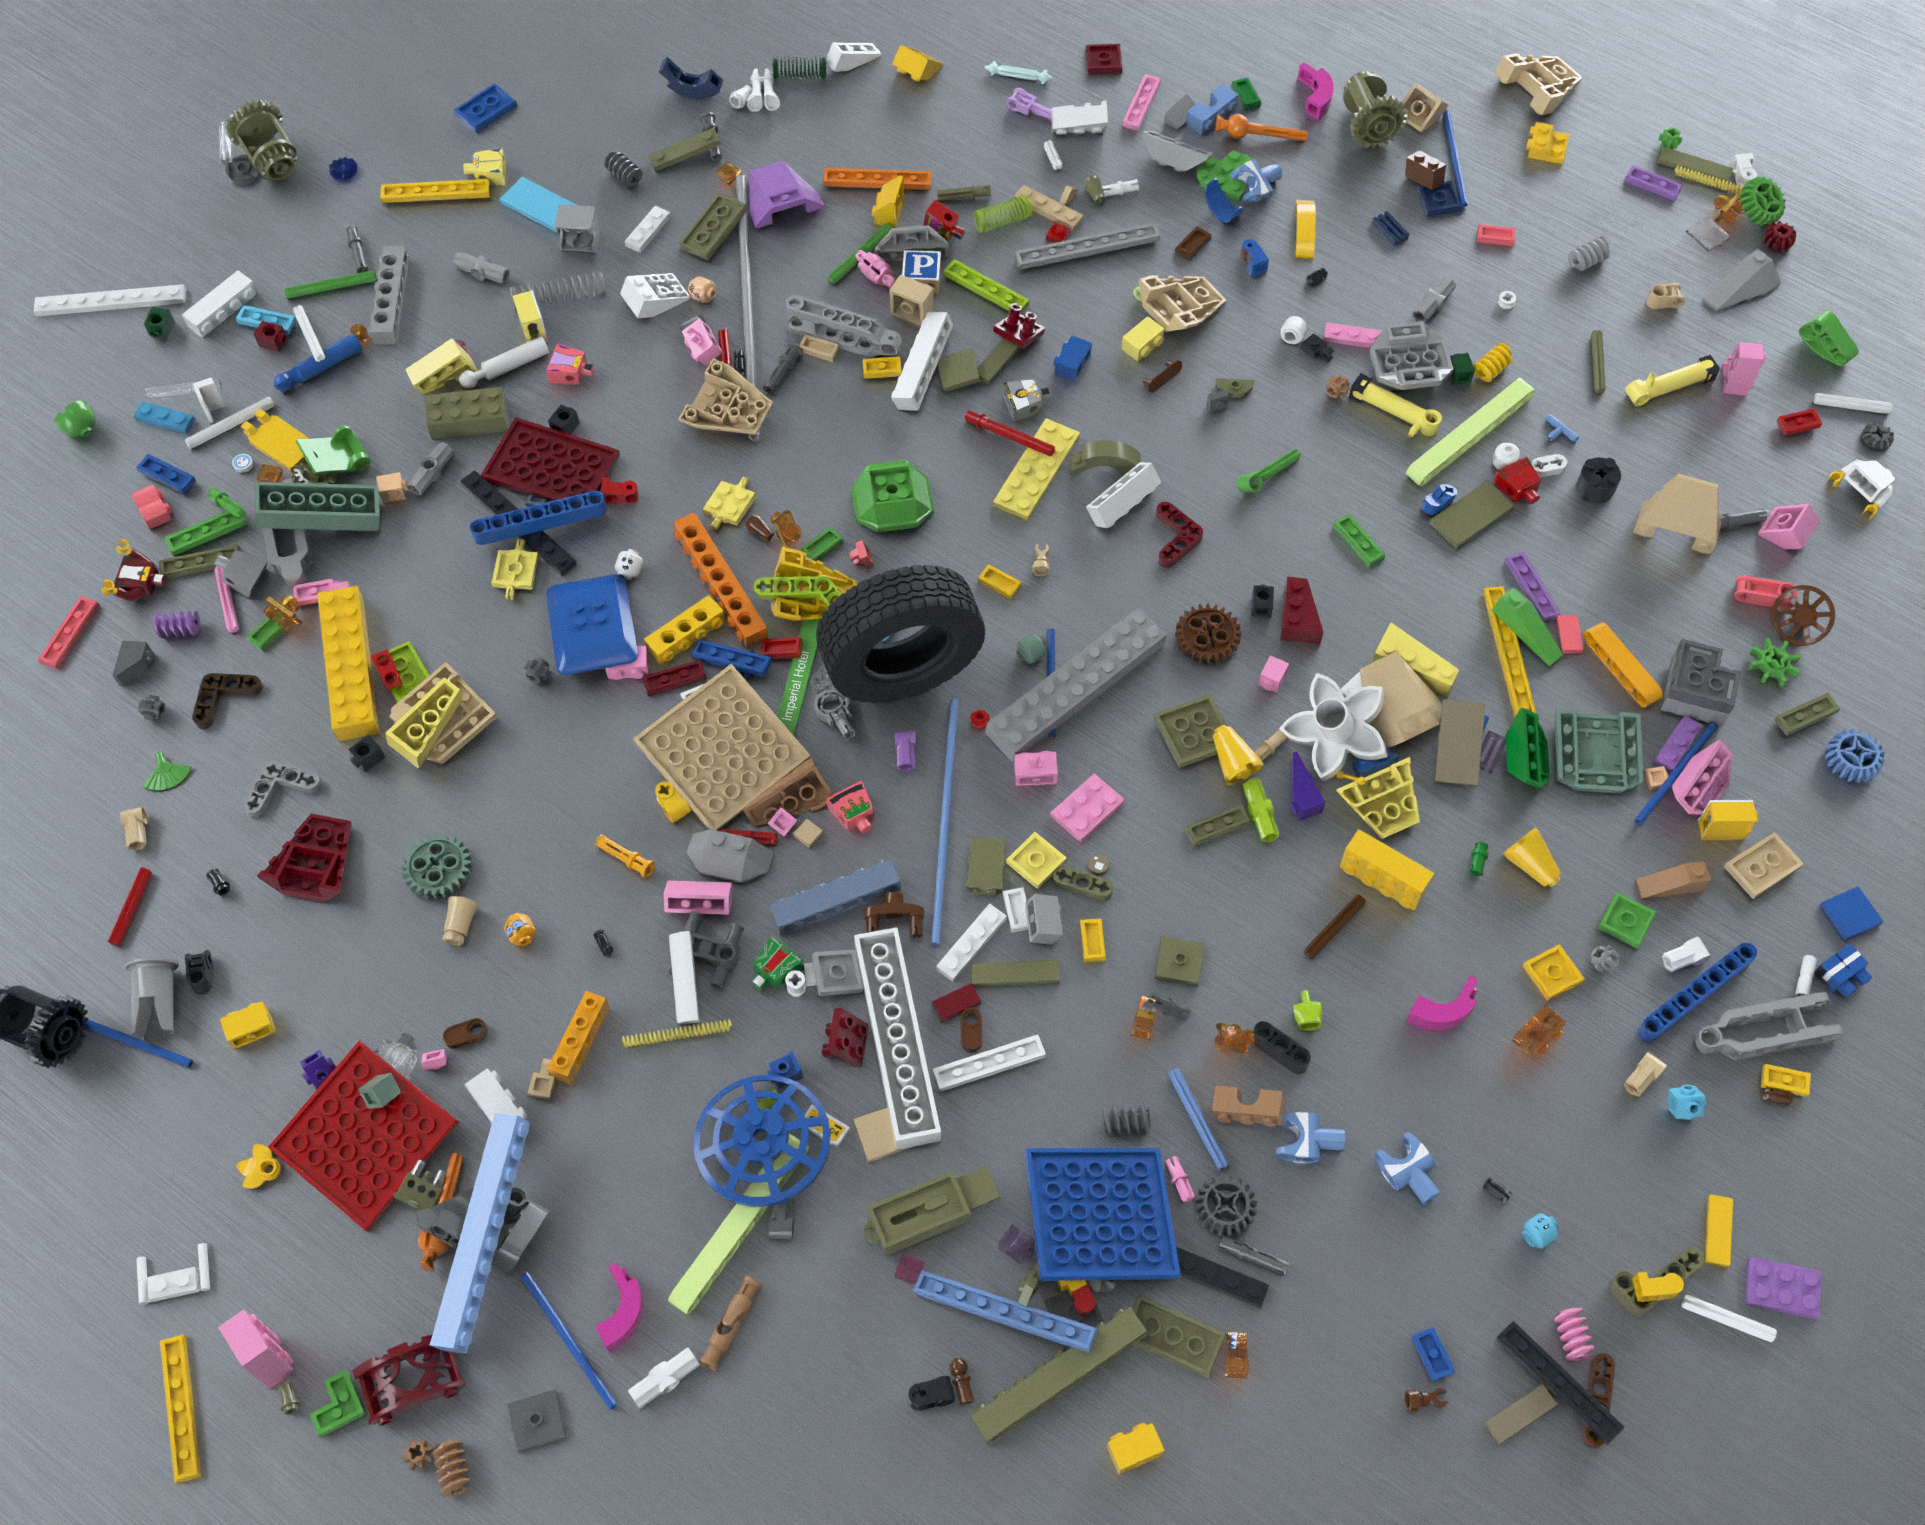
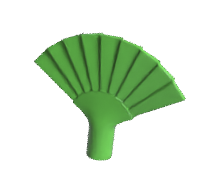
M158 752L155 754L158 765L143 783L142 787L153 791L169 790L186 779L190 773L191 766L168 763L163 752Z

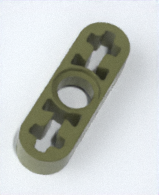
M1059 866L1053 871V883L1059 888L1101 901L1108 900L1112 896L1113 885L1108 879L1065 866ZM1065 874L1063 881L1059 880V876ZM1072 876H1073V877H1074V879H1073V884H1070V880H1072ZM1085 879L1089 885L1081 888L1077 885V881ZM1092 882L1095 883L1094 890H1091ZM1102 886L1106 887L1104 893L1100 892Z

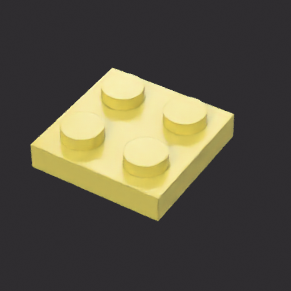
M1034 832L1006 859V863L1036 889H1039L1053 875V871L1066 862L1067 857L1038 833Z

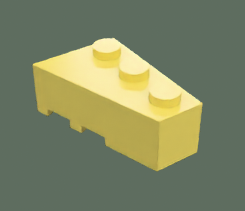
M453 338L406 369L412 384L422 394L445 386V382L456 379L458 381L461 373L464 371H478L472 358Z

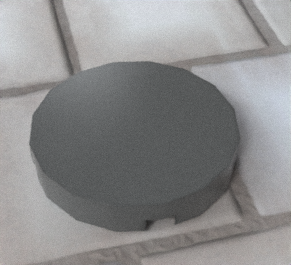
M246 154L235 156L230 164L229 162L227 163L225 168L228 179L237 185L253 183L261 176L255 170Z

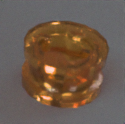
M355 324L350 328V334H354L359 343L368 339L369 335L363 324Z

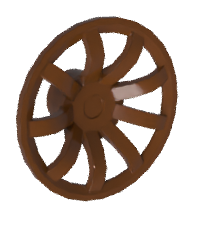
M1799 585L1789 588L1777 598L1773 605L1771 614L1772 625L1779 637L1790 644L1797 646L1813 645L1824 639L1831 631L1835 622L1834 604L1824 591L1814 586ZM1804 590L1803 604H1800L1792 594L1793 592ZM1810 591L1821 595L1812 605L1809 604ZM1786 596L1794 605V610L1779 606ZM1823 601H1826L1830 612H1817L1816 609ZM1777 611L1791 614L1792 618L1778 623ZM1819 617H1830L1826 629L1817 622ZM1795 623L1796 625L1791 630L1789 636H1786L1780 629L1785 625ZM1810 626H1814L1822 634L1811 640ZM1802 627L1804 629L1805 641L1793 640L1798 630Z

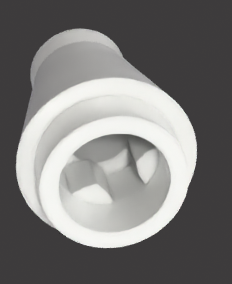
M746 85L732 92L729 98L730 104L734 108L744 107L752 93V88Z

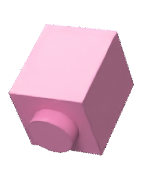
M1270 656L1260 674L1258 685L1268 691L1272 690L1277 693L1287 674L1289 663Z

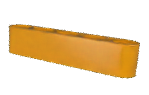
M1601 622L1583 633L1589 647L1641 707L1645 708L1663 697V691L1657 682L1606 623Z

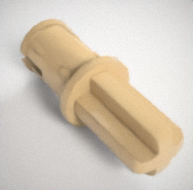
M1277 730L1268 740H1264L1254 753L1263 761L1270 754H1274L1275 749L1287 740L1285 734Z

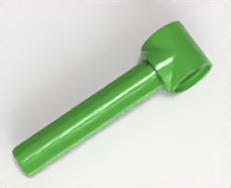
M1293 449L1258 472L1252 471L1249 474L1239 476L1237 479L1238 489L1241 492L1260 491L1263 481L1300 459L1301 453L1297 449Z

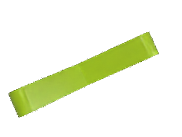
M826 576L758 578L753 586L756 596L761 600H776L777 597L784 599H821L827 608L834 599L842 595L831 579ZM802 584H807L809 586L808 590L805 592L799 591L798 589ZM821 584L829 585L826 591H820L818 588ZM765 585V592H761L760 589H762V586ZM781 585L789 586L786 592L778 590Z

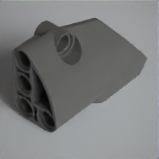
M474 1187L440 1204L417 1211L418 1227L457 1250ZM518 1187L512 1188L510 1200L515 1201L517 1204L509 1201L507 1205L504 1223L501 1227L498 1245L491 1264L508 1275L513 1271L549 1210L534 1201H529L525 1191Z

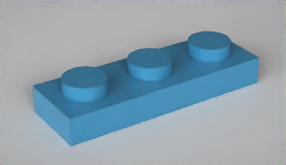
M144 401L141 402L133 415L136 421L184 434L188 433L195 421L194 416Z

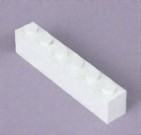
M927 312L922 321V326L916 335L913 347L910 349L909 357L904 364L901 376L898 378L896 388L892 392L891 398L898 410H919L953 327L947 312Z

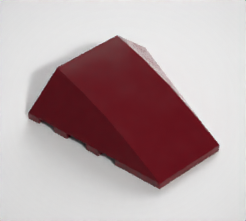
M311 813L294 832V837L290 841H286L282 846L283 850L277 856L272 857L268 862L269 866L264 871L261 870L257 877L282 895L325 902L340 894L352 825L351 821Z

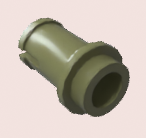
M286 1381L279 1384L277 1390L279 1391L282 1403L280 1406L281 1411H284L285 1415L297 1412L300 1401L296 1400L293 1382Z

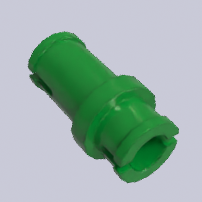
M1475 842V847L1471 851L1472 863L1469 873L1480 877V875L1483 876L1485 860L1488 859L1489 855L1487 852L1488 844Z

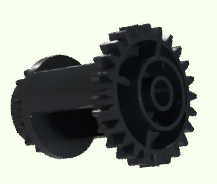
M21 985L5 986V988L0 989V1039L27 1050L26 1053L31 1055L29 1059L33 1060L34 1063L46 1068H50V1066L55 1068L57 1064L63 1065L64 1058L69 1060L71 1052L76 1053L75 1047L77 1045H82L79 1040L86 1036L83 1034V1030L88 1028V1026L84 1025L89 1020L88 1017H85L88 1010L84 1009L85 1005L80 1000L69 996H59L56 1000ZM36 1006L41 1007L42 1009L38 1010V1013L33 1018ZM32 1018H33V1021H32L31 1025H30L29 1028H28L29 1031H28V1032H25V1034H22V1032L28 1027V1025L30 1024V1022H31V1020H32Z

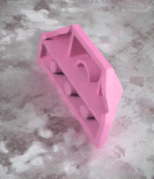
M1721 740L1714 742L1693 756L1672 785L1676 800L1688 814L1701 815L1709 801L1719 800L1729 786L1730 761L1733 759V754Z

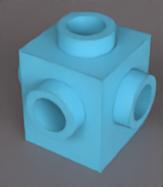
M1683 1085L1681 1088L1668 1089V1110L1676 1119L1692 1120L1695 1117L1704 1116L1706 1098L1696 1086Z

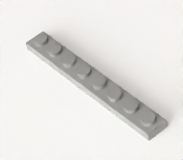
M1154 222L1015 251V258L1019 269L1022 270L1160 241V233Z

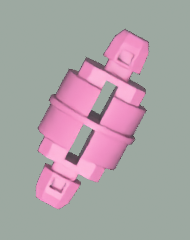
M862 250L856 253V259L859 261L858 267L868 280L881 286L886 285L890 288L893 286L896 280L892 276L893 271L884 258H881L878 254L866 253Z

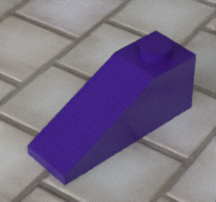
M1296 751L1291 759L1290 808L1294 815L1297 814L1301 821L1322 813L1326 802Z

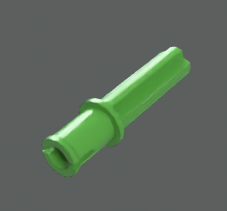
M216 488L208 490L210 494H207V498L212 500L217 507L226 509L238 518L246 515L244 507L230 499L226 493L219 492Z

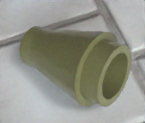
M1096 175L1087 177L1084 180L1085 190L1096 204L1103 202L1105 197L1101 180Z

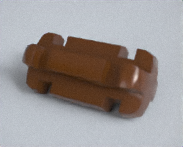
M1766 1087L1763 1091V1099L1765 1101L1769 1099L1770 1102L1779 1104L1785 1102L1786 1105H1790L1792 1093L1788 1092L1787 1094L1786 1091L1774 1088L1770 1090L1769 1087Z

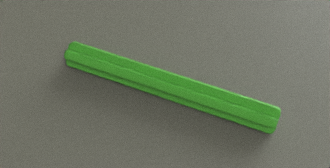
M887 223L828 275V281L832 284L838 282L859 263L855 256L859 250L866 253L871 252L893 227Z
M374 270L287 287L284 288V294L287 299L374 282L376 281V274Z

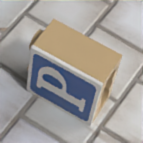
M904 250L902 275L933 287V293H939L941 251Z

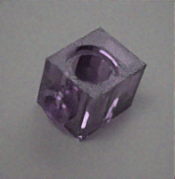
M1013 1224L998 1242V1249L1020 1265L1024 1260L1029 1261L1036 1251L1034 1249L1035 1240Z

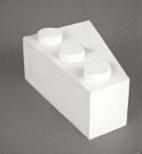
M487 1068L465 1084V1089L472 1095L491 1124L495 1113L518 1115L525 1120L529 1118L522 1107L517 1109L512 1101L515 1098L509 1089L503 1090L499 1083L502 1080L495 1070L490 1072Z

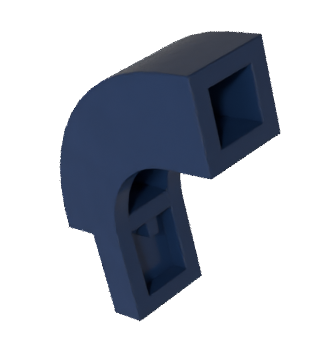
M668 57L662 60L659 73L668 80V88L689 98L705 99L712 97L720 92L723 79L712 69L703 74H690L679 68Z

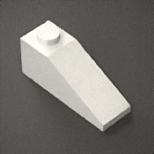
M832 43L826 57V62L833 71H849L880 57L881 52L873 43Z

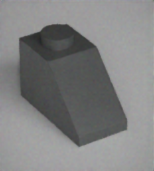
M122 641L112 675L119 686H124L149 669L154 653L147 642Z

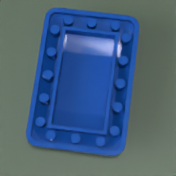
M606 575L557 584L548 588L546 596L556 667L560 674L571 675L630 664L637 660L638 650L627 585L623 575Z

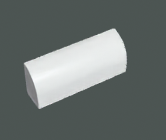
M690 931L669 935L677 1024L700 1023L692 936Z

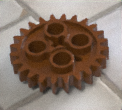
M1207 603L1206 608L1199 604L1197 610L1192 606L1190 612L1185 610L1184 617H1179L1175 631L1176 643L1180 644V650L1185 649V656L1191 653V660L1198 657L1199 663L1203 659H1206L1207 664H1210L1211 659L1215 663H1218L1219 658L1225 661L1226 655L1231 657L1233 651H1237V647L1240 645L1242 631H1240V624H1236L1237 618H1231L1232 612L1225 614V607L1217 610L1216 604L1213 608H1210L1209 603Z

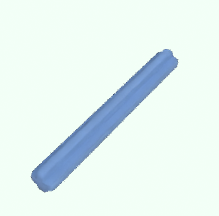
M1180 1069L1170 1071L1169 1078L1217 1169L1222 1171L1228 1168L1229 1161Z

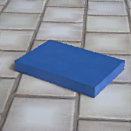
M494 83L455 108L454 114L477 133L515 108L517 102Z

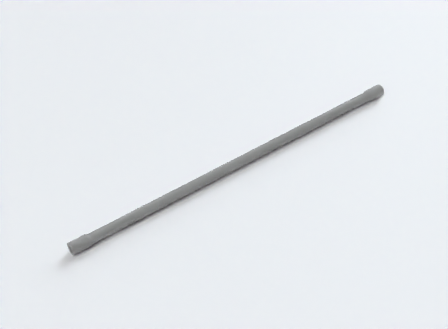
M738 175L736 177L738 201L747 204L746 176ZM746 211L739 220L746 379L756 387L748 217ZM760 429L756 435L748 434V438L750 440H758L760 438Z

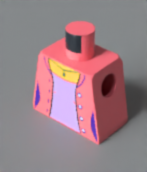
M557 344L546 372L550 384L578 385L582 380L583 374L593 376L595 366L587 364L584 352Z

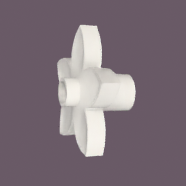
M1316 673L1310 688V701L1314 710L1294 714L1279 729L1290 741L1298 745L1313 746L1312 762L1314 769L1321 780L1325 782L1334 777L1343 768L1348 753L1364 760H1378L1388 757L1385 743L1379 732L1369 725L1382 709L1385 691L1383 687H1361L1352 691L1345 698L1336 682L1327 676Z

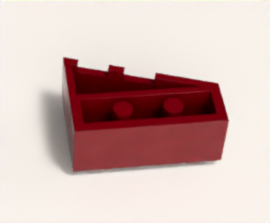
M1287 576L1280 640L1321 645L1324 631L1308 579Z

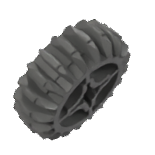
M1222 1174L1219 1181L1213 1176L1211 1183L1205 1181L1203 1184L1204 1188H1199V1196L1195 1197V1202L1198 1204L1195 1205L1194 1210L1200 1212L1197 1214V1219H1205L1202 1222V1227L1210 1225V1234L1216 1229L1218 1230L1219 1237L1222 1236L1223 1232H1226V1235L1231 1237L1232 1231L1237 1236L1240 1235L1241 1229L1247 1231L1248 1224H1253L1254 1222L1252 1216L1257 1214V1210L1254 1208L1257 1206V1201L1252 1200L1255 1196L1254 1192H1247L1250 1187L1249 1184L1241 1186V1178L1234 1182L1233 1175H1230L1229 1180H1225V1176ZM1222 1190H1226V1191H1230V1192H1233V1193H1231V1194H1224V1193L1221 1192V1191H1222ZM1210 1196L1214 1199L1213 1202L1216 1205L1212 1213L1207 1205V1199ZM1239 1199H1241L1244 1205V1214L1242 1216L1238 1213L1239 1210L1235 1206ZM1222 1204H1223V1205L1230 1204V1207H1227V1206H1226V1207H1224V1208H1221ZM1221 1217H1226V1218H1228L1230 1221H1229V1222H1227V1221H1221V1220H1219V1219H1220Z

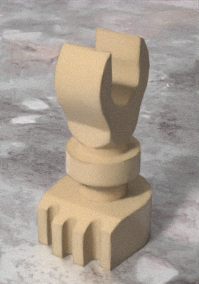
M1038 544L1035 546L1037 558L1032 565L1033 576L1043 577L1050 573V564L1047 558L1049 546L1047 544L1044 551L1038 549Z

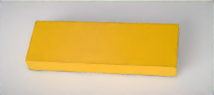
M1709 1194L1707 1197L1705 1264L1726 1268L1730 1266L1733 1198Z

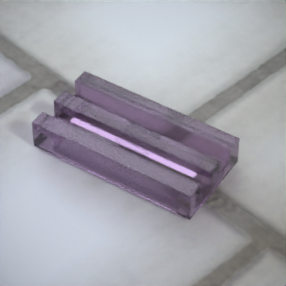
M1489 730L1481 745L1480 758L1490 737H1493L1494 740L1484 761H1480L1479 767L1480 770L1484 771L1486 769L1488 773L1492 774L1506 745V737ZM1498 740H1500L1502 743L1492 764L1489 765L1487 763Z

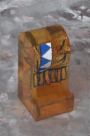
M1227 1331L1225 1378L1246 1379L1249 1373L1247 1332Z

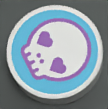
M239 454L232 461L233 467L238 473H247L254 466L251 457L247 454Z

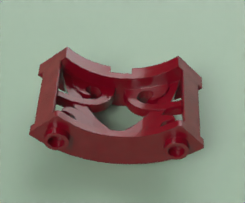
M431 1334L421 1337L422 1341L419 1343L415 1342L413 1345L408 1346L407 1342L392 1347L387 1350L388 1355L385 1354L382 1358L374 1356L352 1370L354 1378L359 1379L370 1415L368 1419L369 1424L378 1423L379 1426L391 1423L395 1416L419 1404L440 1397L447 1399L458 1395L459 1390L466 1383L465 1380H462L454 1352L442 1350L445 1363L439 1362L441 1349L430 1345L433 1335ZM423 1354L424 1358L422 1361H428V1363L416 1362V1357ZM407 1360L411 1366L417 1369H426L421 1380L412 1391L391 1385L398 1377L401 1361ZM393 1367V1372L390 1376L385 1373L387 1368ZM447 1368L451 1383L438 1384V1379L441 1377L446 1378V1376L441 1372H436V1369ZM373 1380H374L375 1383L378 1385V1387H377L376 1389H375ZM428 1385L432 1387L430 1389L425 1390ZM385 1391L381 1396L380 1402L383 1404L385 1400H389V1405L382 1410L378 1395Z

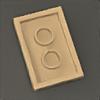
M1774 832L1727 862L1724 868L1749 896L1754 899L1802 868L1804 863Z

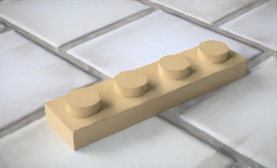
M1023 185L1014 195V199L1015 197L1026 195L1034 212L1052 221H1056L1059 225H1066L1073 232L1083 221L1084 215L1026 185Z

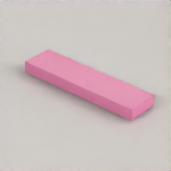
M1147 74L1144 75L1123 119L1122 127L1139 131L1161 84V78Z

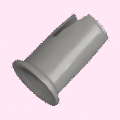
M145 957L127 962L125 968L131 972L130 1035L135 1038H144L151 1015V1007L154 1006L161 1029L168 1030L169 1035L174 1034L173 971L179 968L178 961L165 957Z

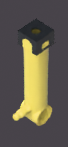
M1711 355L1699 358L1695 364L1657 377L1655 373H1650L1646 381L1635 380L1628 384L1625 392L1636 407L1642 406L1651 398L1698 382L1706 384L1715 381L1720 367Z
M1362 373L1352 384L1349 398L1359 403L1364 400L1412 424L1413 426L1408 433L1409 437H1413L1419 429L1425 436H1434L1438 433L1442 415L1437 410H1426L1373 384L1372 378Z

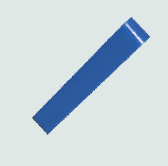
M591 491L477 519L470 524V532L477 545H486L599 517L606 513L607 507L604 495L600 491Z
M1743 942L1646 1017L1638 1028V1037L1646 1043H1652L1747 969L1757 956V948L1749 942ZM1741 953L1745 954L1748 958L1743 957ZM1710 977L1714 978L1717 982H1713ZM1694 990H1698L1701 995L1697 994ZM1678 1002H1682L1686 1007H1682ZM1662 1014L1667 1015L1670 1020L1665 1019ZM1646 1027H1651L1654 1032H1650Z

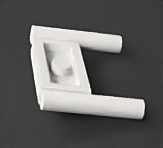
M201 1243L197 1245L199 1268L191 1267L147 1277L146 1257L136 1258L139 1305L210 1290L207 1244Z

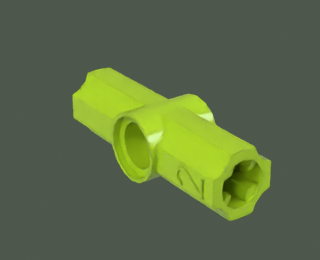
M1256 778L1249 779L1243 783L1242 787L1248 801L1250 819L1253 822L1255 821L1261 841L1271 842L1279 837V830L1274 820L1272 802L1270 799H1267L1261 780Z

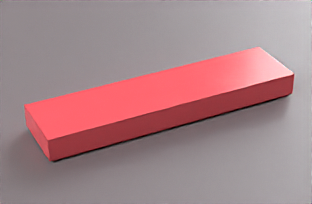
M82 596L79 597L39 657L38 661L40 664L55 669L60 667L100 605L97 601Z

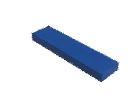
M699 639L691 654L692 659H701L702 662L725 668L732 664L737 671L763 678L773 662L771 657Z

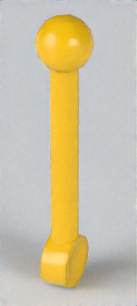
M1339 771L1336 774L1337 778L1356 781L1358 785H1363L1366 782L1364 777L1357 778L1344 774L1343 771Z

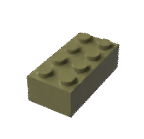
M503 387L426 395L427 428L431 439L507 431V400Z

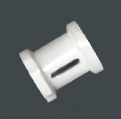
M800 971L789 972L785 979L787 991L793 997H800L806 992L807 988L805 976Z

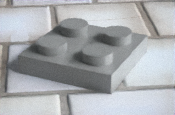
M856 949L813 952L812 961L819 996L862 992L863 985Z

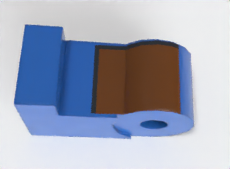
M1253 239L1243 241L1241 258L1249 264L1248 273L1250 276L1268 271L1269 259L1260 245Z

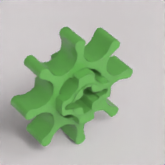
M1766 638L1762 645L1765 650H1760L1756 646L1752 647L1749 655L1756 657L1758 661H1752L1748 669L1750 671L1759 669L1764 673L1761 683L1764 684L1768 677H1775L1778 680L1779 686L1782 687L1787 681L1784 674L1797 678L1800 669L1794 668L1791 663H1797L1801 655H1789L1785 651L1789 644L1787 641H1784L1782 646L1777 648L1771 644L1770 638Z

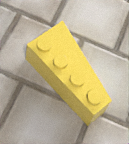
M1390 622L1374 654L1372 663L1393 652H1397L1432 692L1447 698L1455 683L1459 669Z
M444 677L385 733L388 745L419 769L460 704V689Z

